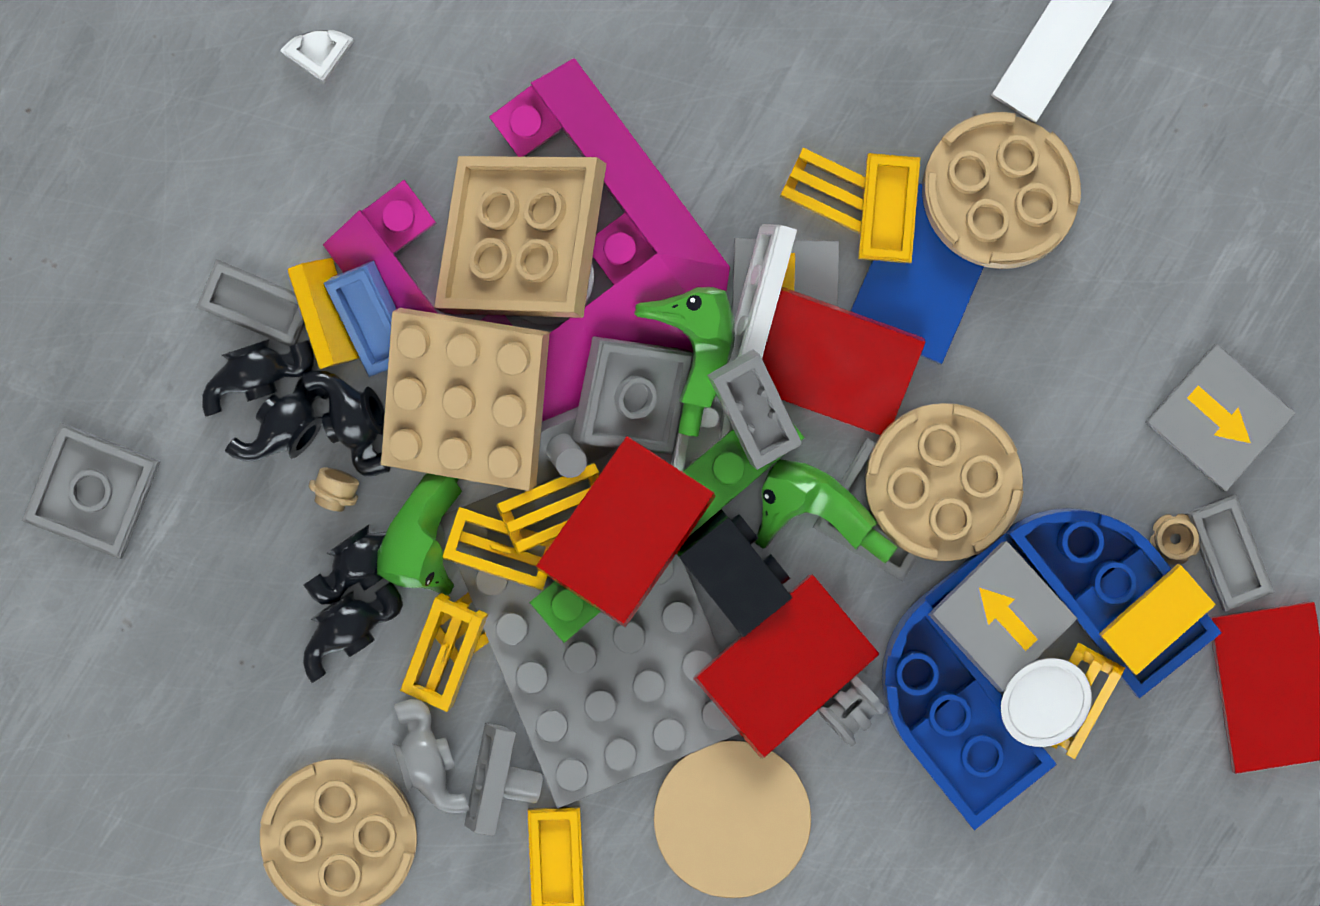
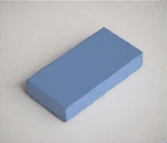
M373 260L331 277L324 282L326 290L369 377L388 370L392 311L397 309Z

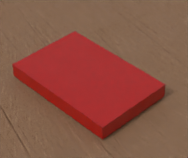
M782 287L762 360L781 400L881 435L895 421L926 341L923 337Z
M626 436L536 567L539 571L626 628L715 499V493Z
M813 574L808 575L789 592L793 597L790 601L745 637L740 635L693 677L696 683L760 758H765L879 655V652Z
M1310 601L1210 617L1222 632L1212 640L1232 772L1237 774L1320 761V633L1315 602Z

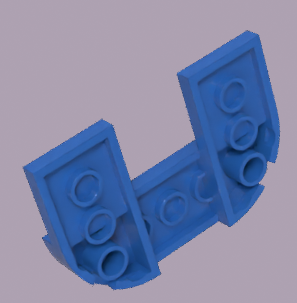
M1063 508L1039 512L1014 523L1004 535L983 552L970 557L921 596L902 616L889 639L882 667L883 697L885 706L888 709L889 718L905 745L974 831L1057 765L1043 747L1025 745L1011 736L1001 716V701L1003 697L1001 693L928 615L1001 542L1007 541L1078 618L1076 620L1103 656L1125 667L1121 678L1139 699L1222 633L1206 613L1140 673L1135 675L1131 672L1099 633L1168 573L1171 567L1144 536L1117 519L1094 511Z

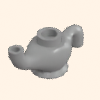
M412 699L394 704L399 723H405L408 727V735L404 738L401 746L393 744L407 792L409 793L414 786L437 809L446 813L469 811L465 793L453 795L446 788L447 775L445 770L454 768L455 765L446 737L435 740L434 734L431 731V713L428 706L421 700Z

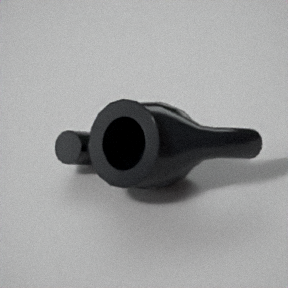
M270 339L223 354L222 356L228 360L227 363L206 384L202 394V408L205 417L222 411L220 400L226 393L244 392L247 402L277 392L275 381L284 377H301L304 373L309 372L314 366V354L310 341L306 340L289 346L291 351L288 354H279L277 351L268 348Z
M328 371L304 373L302 379L308 391L320 388L326 390L329 395V412L322 415L323 427L329 440L332 443L340 441L351 450L352 464L361 475L374 477L389 472L391 469L389 466L381 465L382 452H375L373 442L376 440L377 435H383L385 415L382 403L375 391L369 386L364 389L363 393L357 391L336 374Z
M301 377L292 394L282 398L273 394L261 405L256 414V420L261 423L254 442L244 443L238 438H234L227 445L225 452L231 457L245 462L258 461L283 451H288L291 459L296 458L315 439L323 424L321 416L314 417L312 406L317 398L328 399V393L320 388L308 391Z
M367 525L328 551L326 554L334 556L333 570L327 577H323L320 573L303 585L310 596L321 605L332 604L338 601L349 587L357 583L365 591L382 580L383 577L377 574L378 550L386 532L369 533V525Z
M388 582L374 593L377 597L372 602L354 599L353 590L342 596L338 601L330 604L311 619L319 622L304 651L303 657L304 669L311 683L326 674L322 666V659L326 654L339 652L344 649L348 657L353 656L375 640L370 631L377 624L392 620L400 614L403 601L401 594L393 583Z

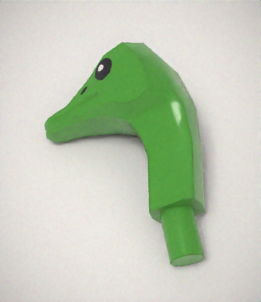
M696 287L686 293L667 299L641 302L636 304L634 311L637 317L657 320L678 328L691 341L694 355L690 373L679 399L684 404L678 433L694 437L699 436L704 407L710 408L716 396V392L707 375L729 363L735 341L734 315L727 293L715 287Z
M779 459L769 470L762 487V520L757 533L759 539L755 541V544L760 546V548H767L775 535L793 517L803 513H811L829 521L855 549H858L860 546L864 547L884 564L890 560L898 549L896 545L874 529L877 521L853 494L829 474L806 463Z
M429 473L424 475L386 531L378 550L377 574L390 583L404 588L419 587L449 595L452 592L454 583L448 577L444 568L442 548L436 540V535L443 515L462 492L457 484L458 478Z

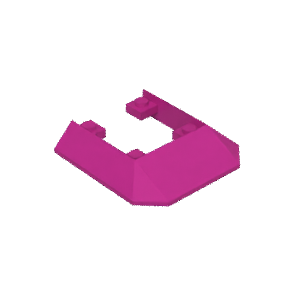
M573 58L531 82V86L489 116L518 157H527L563 130L582 157H597L606 163L603 185L624 212V214L596 234L593 250L594 260L612 282L613 286L585 306L583 318L570 317L549 334L542 422L579 406L593 336L686 349L693 352L691 341L681 330L657 320L637 317L634 314L635 306L641 302L659 301L681 295L696 287H715L727 292L730 266L576 59ZM403 180L364 210H359L323 246L343 273L374 260L397 309L405 308L439 314L395 255L437 224L406 181ZM486 315L480 320L513 326L505 315Z

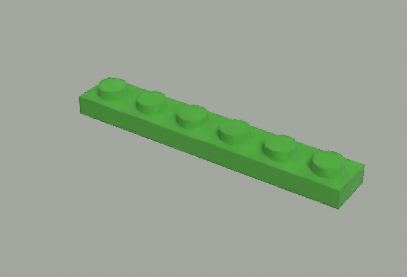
M794 425L800 439H804L805 437ZM734 429L708 449L683 471V473L713 491L716 496L690 535L781 457L756 470L750 464ZM553 581L529 602L563 643L601 612L556 581Z

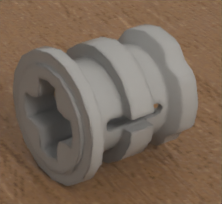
M857 676L850 680L851 687L845 693L839 690L833 696L835 702L829 708L822 706L818 709L821 717L850 746L856 744L854 734L860 728L866 731L872 725L870 719L876 713L883 715L888 710Z

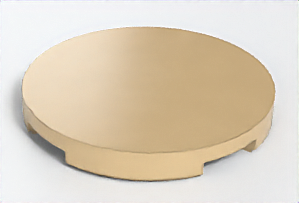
M992 112L966 119L943 136L926 165L923 176L922 197L926 215L932 228L950 250L965 260L980 266L1010 269L1026 266L1042 259L1061 243L1075 220L1081 199V183L1076 163L1070 151L1053 131L1049 133L1036 123L1017 117L1015 113Z
M941 403L926 405L913 409L897 418L883 431L874 444L865 472V492L868 506L881 531L904 551L934 561L960 560L983 552L1009 530L1019 512L1024 492L1022 467L1017 454V448L1007 432L986 414L959 404Z
M729 739L686 755L677 761L665 777L656 797L654 830L659 849L665 861L685 883L712 896L743 898L762 893L774 887L796 867L809 840L811 809L806 790L799 776L781 756L771 751L765 758H760L745 740Z
M327 759L314 762L299 769L289 776L272 794L260 822V849L264 862L263 866L277 890L296 906H379L389 899L401 886L411 869L416 854V820L406 795L384 772L357 760Z

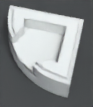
M316 30L294 37L280 51L325 83L354 43V39L335 30Z

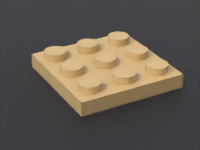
M458 156L434 308L446 314L583 318L606 163L597 157Z
M398 308L392 311L381 465L526 491L536 487L550 332L405 308Z

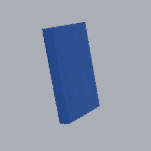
M918 183L912 263L872 260L850 311L925 338L926 343L920 356L941 365L984 266L974 264L958 256L937 236L926 215L921 183Z

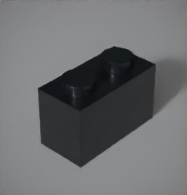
M720 509L686 539L677 555L742 637H745L793 598L783 586L791 578L772 554L762 560L751 544L759 538L740 514L731 520Z

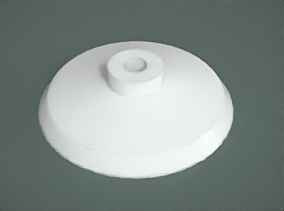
M1042 659L1025 666L1010 680L1002 697L1001 716L1007 731L1017 741L1033 747H1048L1067 740L1082 726L1090 711L1092 693L1089 681L1080 668L1062 659Z

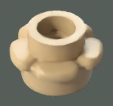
M323 467L319 469L316 480L309 482V489L316 494L314 501L328 510L342 512L345 506H353L358 500L356 491L359 481L346 472Z
M1167 514L1160 517L1154 523V534L1150 537L1149 542L1165 558L1168 564H1184L1188 561V557L1198 553L1200 549L1199 534L1196 527L1191 523L1189 516L1178 514L1176 517H1172V515ZM1173 534L1180 536L1179 543L1173 544L1170 538Z

